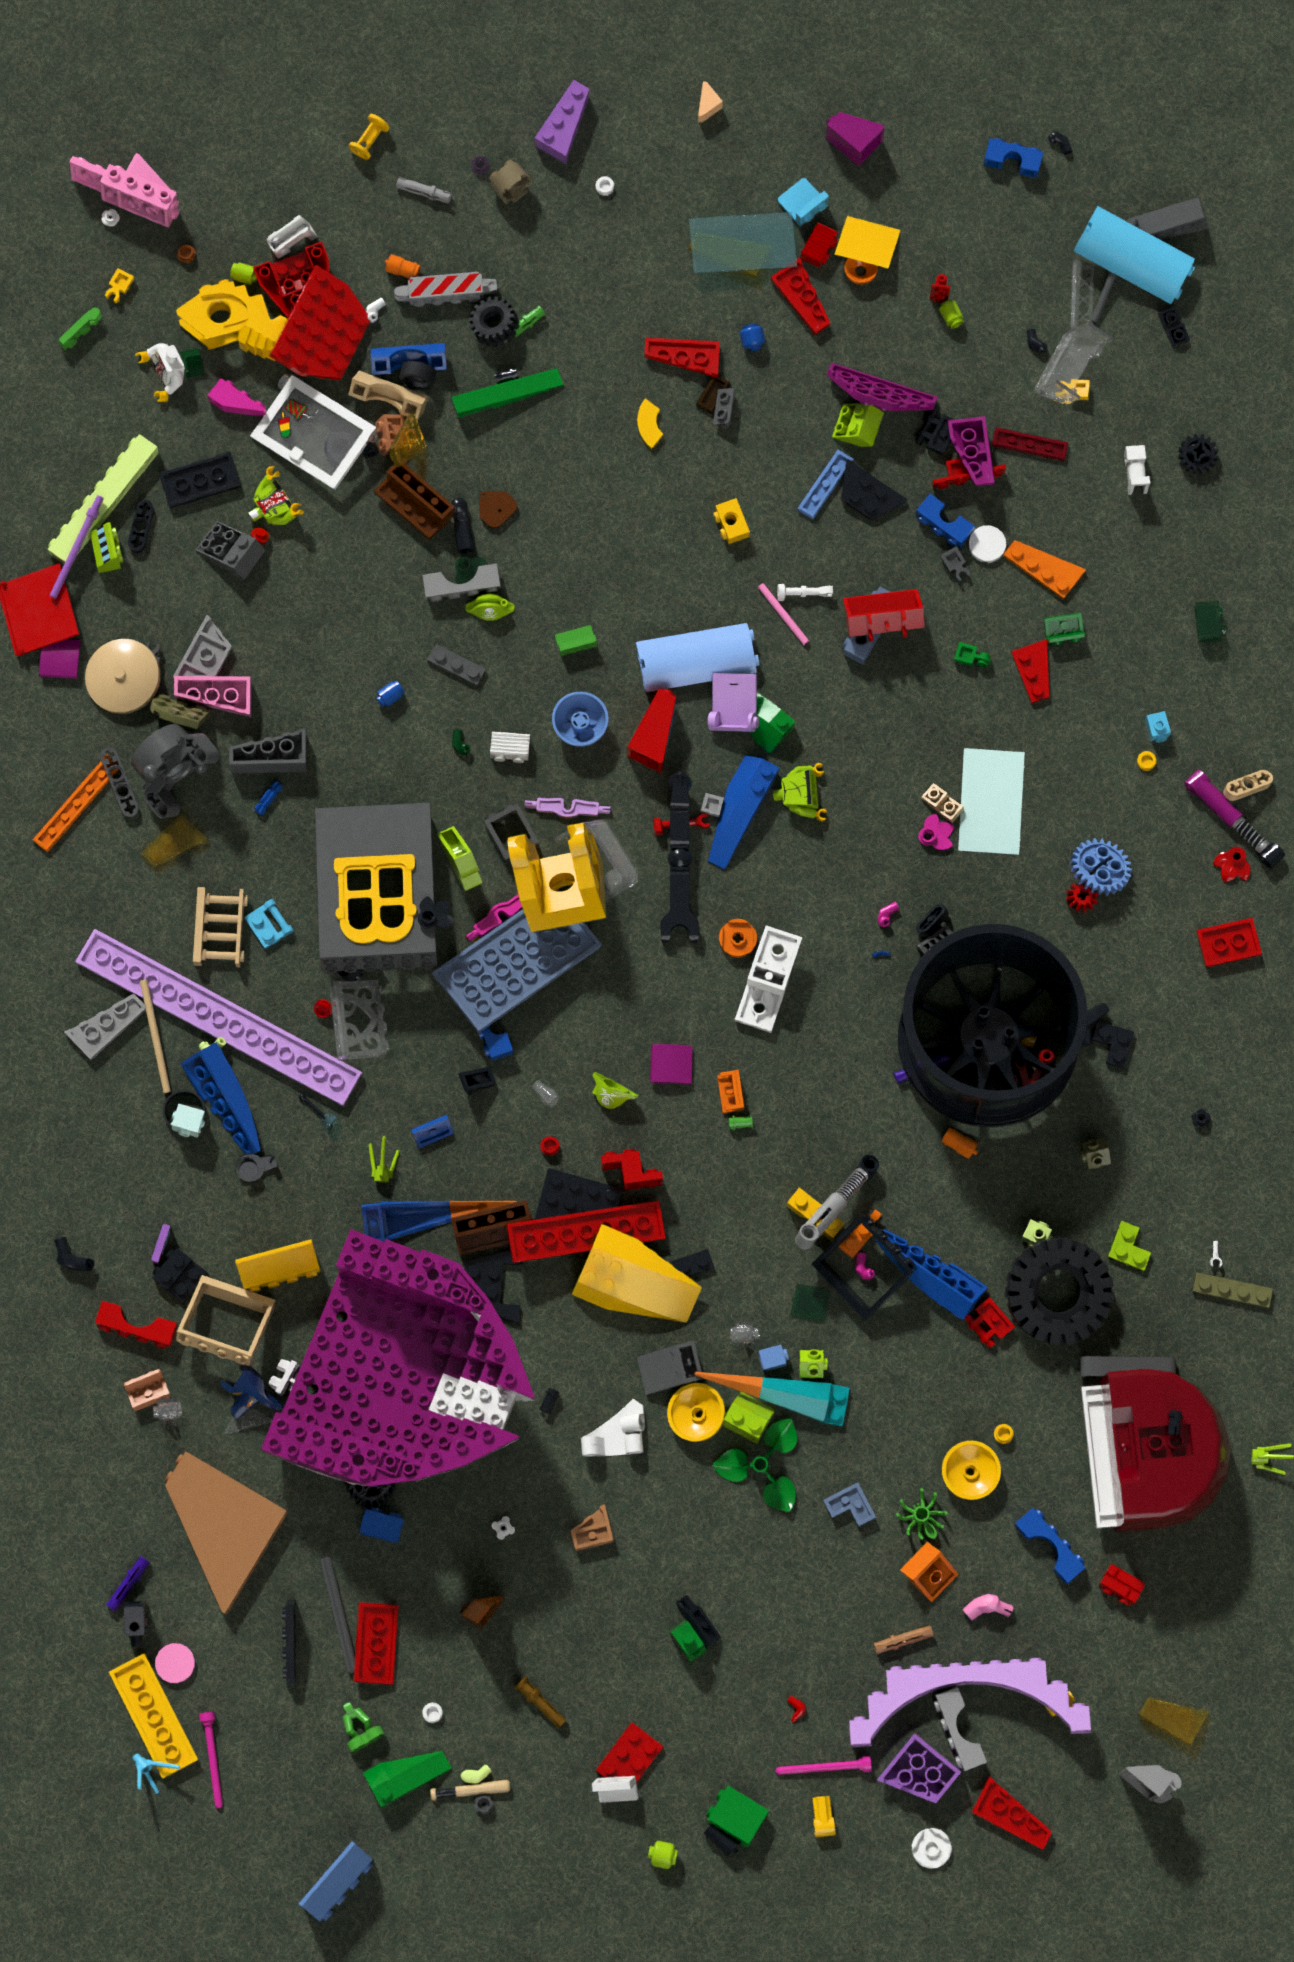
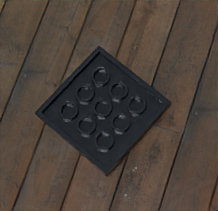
M548 1168L534 1220L618 1207L623 1189ZM590 1251L569 1255L587 1260Z

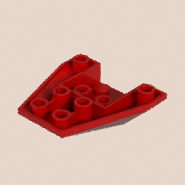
M321 241L305 247V251L272 264L270 261L253 267V270L261 288L288 318L313 267L318 265L329 272V258Z

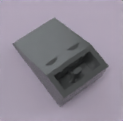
M219 521L215 522L196 548L197 552L245 580L266 551L256 538Z
M694 1341L677 1344L637 1357L646 1395L683 1387L691 1383L703 1382V1378L694 1374L695 1372H702Z

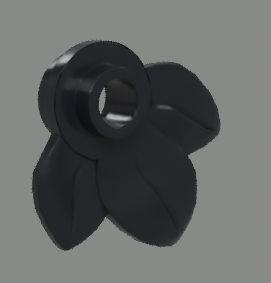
M427 896L420 902L418 923L422 927L431 928L436 926L438 928H445L454 922V919L447 915L449 911L448 901L433 903L432 899Z

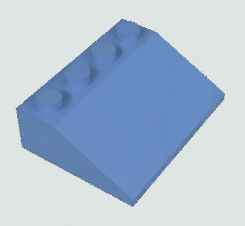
M352 1841L300 1901L299 1905L321 1922L323 1919L327 1921L333 1914L331 1909L335 1904L340 1905L347 1897L345 1895L349 1888L353 1890L360 1882L359 1876L362 1873L366 1875L373 1867V1864H371L373 1859Z

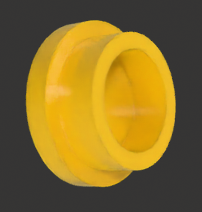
M1007 1424L998 1425L994 1430V1438L1001 1444H1007L1013 1438V1430Z

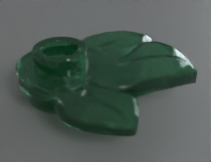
M459 557L455 562V569L457 571L456 583L464 584L469 582L476 575L478 566L488 565V563L481 557ZM463 563L468 564V567L466 569L461 568V565Z

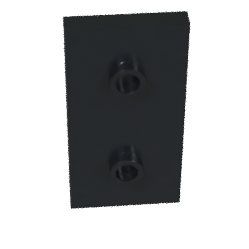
M231 452L159 472L169 509L241 488Z

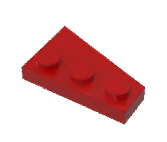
M1047 639L1011 651L1031 704L1049 698Z

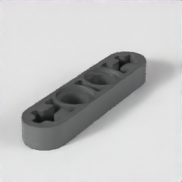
M107 747L102 750L100 755L102 765L121 813L126 818H133L138 813V804L116 750ZM106 752H109V754H114V756L112 757L113 764L117 762L118 765H112L111 767L107 768V766L110 765V762L108 759H104V757L106 756ZM113 769H118L121 772V777L113 779L110 772ZM119 787H126L128 794L124 797L119 796L117 793ZM130 797L132 800L128 801L129 805L135 807L132 814L129 811L125 812L127 805L125 802L121 803V801L127 800Z

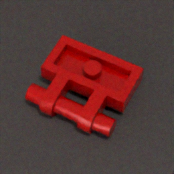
M990 1297L975 1309V1312L979 1315L978 1318L974 1319L971 1314L965 1318L969 1324L968 1327L974 1330L980 1337L979 1340L989 1348L995 1345V1342L991 1339L993 1335H996L1001 1340L1015 1328L1013 1323ZM983 1321L991 1329L987 1333L979 1325Z

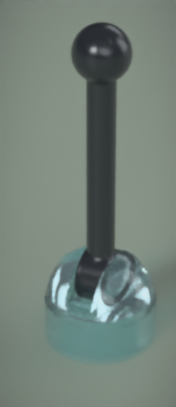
M304 1093L299 1095V1100L306 1102L322 1117L321 1122L327 1130H330L337 1123L338 1118L334 1114H324L306 1098Z

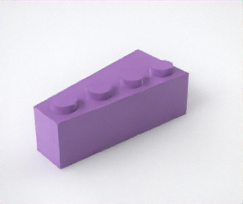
M573 80L535 137V146L565 164H567L574 139L589 100V88Z

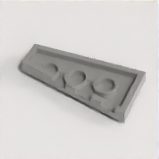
M132 994L112 1005L111 1008L99 1012L96 1016L81 1022L78 1026L64 1033L92 1060L146 1011L145 1004L135 994Z

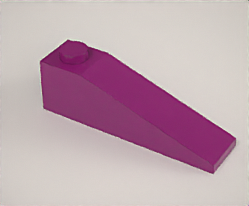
M985 416L948 420L950 440L975 486L994 484Z

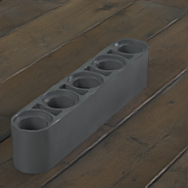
M1080 1357L1081 1378H1086V1376L1103 1378L1107 1372L1136 1369H1153L1176 1374V1358Z

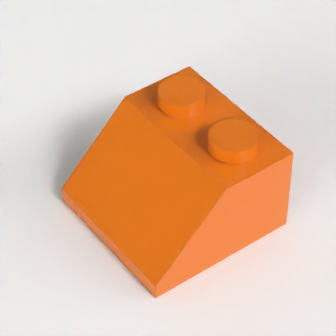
M928 1542L900 1569L904 1576L930 1602H933L959 1575L944 1555Z

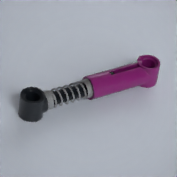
M1198 769L1184 782L1185 787L1193 795L1198 796L1228 827L1237 829V832H1240V836L1243 835L1244 839H1247L1248 843L1255 847V850L1259 853V859L1269 869L1275 867L1285 857L1284 851L1276 843H1269L1267 840H1263L1264 837L1261 838L1260 834L1256 833L1257 830L1254 831L1253 827H1250L1249 823L1245 822L1246 819L1242 817L1243 814L1211 783L1204 772Z

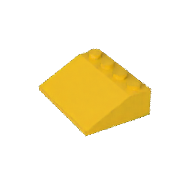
M312 1240L235 1260L244 1289L253 1293L261 1291L260 1288L262 1287L275 1288L280 1286L279 1283L281 1282L293 1283L298 1281L299 1277L306 1276V1278H312L317 1276L318 1272H321Z

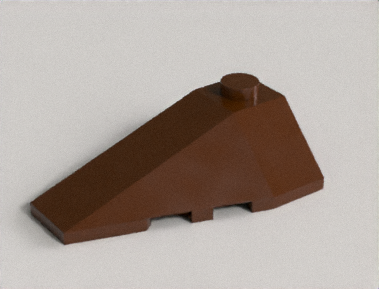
M499 1595L473 1599L471 1602L467 1601L461 1608L463 1612L461 1617L481 1631L504 1601V1597Z

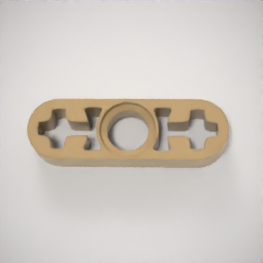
M1266 770L1257 771L1228 782L1223 794L1231 801L1244 798L1269 788L1273 781V776ZM1244 782L1250 783L1253 788L1245 787Z

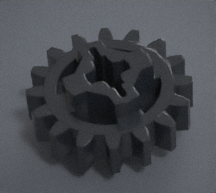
M1194 434L1193 439L1187 436L1186 441L1181 442L1182 447L1178 449V452L1181 454L1178 455V459L1182 460L1181 466H1187L1186 471L1192 469V474L1199 471L1201 475L1204 469L1209 472L1210 466L1215 467V461L1219 457L1216 454H1218L1219 449H1214L1216 442L1210 443L1211 437L1204 439V434L1200 438L1197 434ZM1200 448V451H1199V452H1200V456H1199V458L1197 459V452H1198V449Z

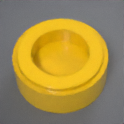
M1149 751L1140 753L1137 758L1138 767L1144 771L1153 769L1156 764L1155 755Z

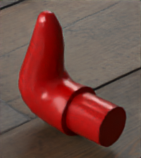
M791 1695L787 1702L796 1709L792 1717V1723H794L805 1714L806 1706L801 1700Z

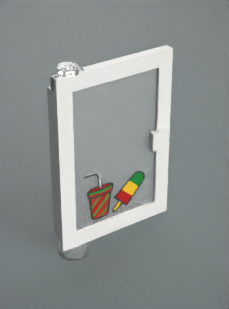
M286 373L278 383V389L281 392L250 437L336 490L368 442L373 443L378 437L377 428L295 376Z

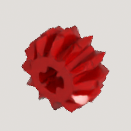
M1077 883V886L1071 884V890L1066 892L1068 895L1066 902H1071L1069 908L1071 909L1076 906V913L1079 912L1080 908H1082L1083 913L1087 912V908L1092 911L1093 905H1096L1098 902L1095 899L1098 897V892L1091 893V888L1088 887L1085 890V885L1083 886L1082 884L1079 885ZM1079 894L1086 896L1085 900H1081V897L1078 898Z

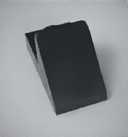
M490 1067L458 1074L464 1091L468 1095H472L477 1090L496 1085Z

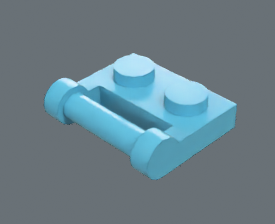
M273 899L268 900L264 905L244 917L265 949L294 931L292 926L287 924L276 908V903ZM267 910L271 912L282 930L277 933L264 912Z

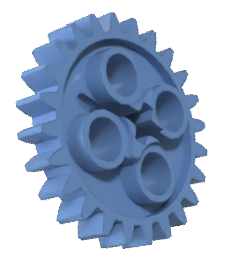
M1096 838L1092 842L1086 840L1085 844L1081 843L1079 847H1076L1071 856L1072 861L1070 865L1073 866L1071 872L1076 873L1073 878H1079L1078 884L1084 883L1085 890L1090 887L1091 893L1097 890L1098 895H1101L1102 891H1104L1106 896L1109 895L1110 891L1115 894L1117 890L1121 891L1126 886L1131 877L1130 872L1132 869L1129 868L1131 862L1126 861L1128 855L1122 856L1124 850L1118 851L1117 844L1112 847L1111 841L1105 844L1103 839L1099 843Z

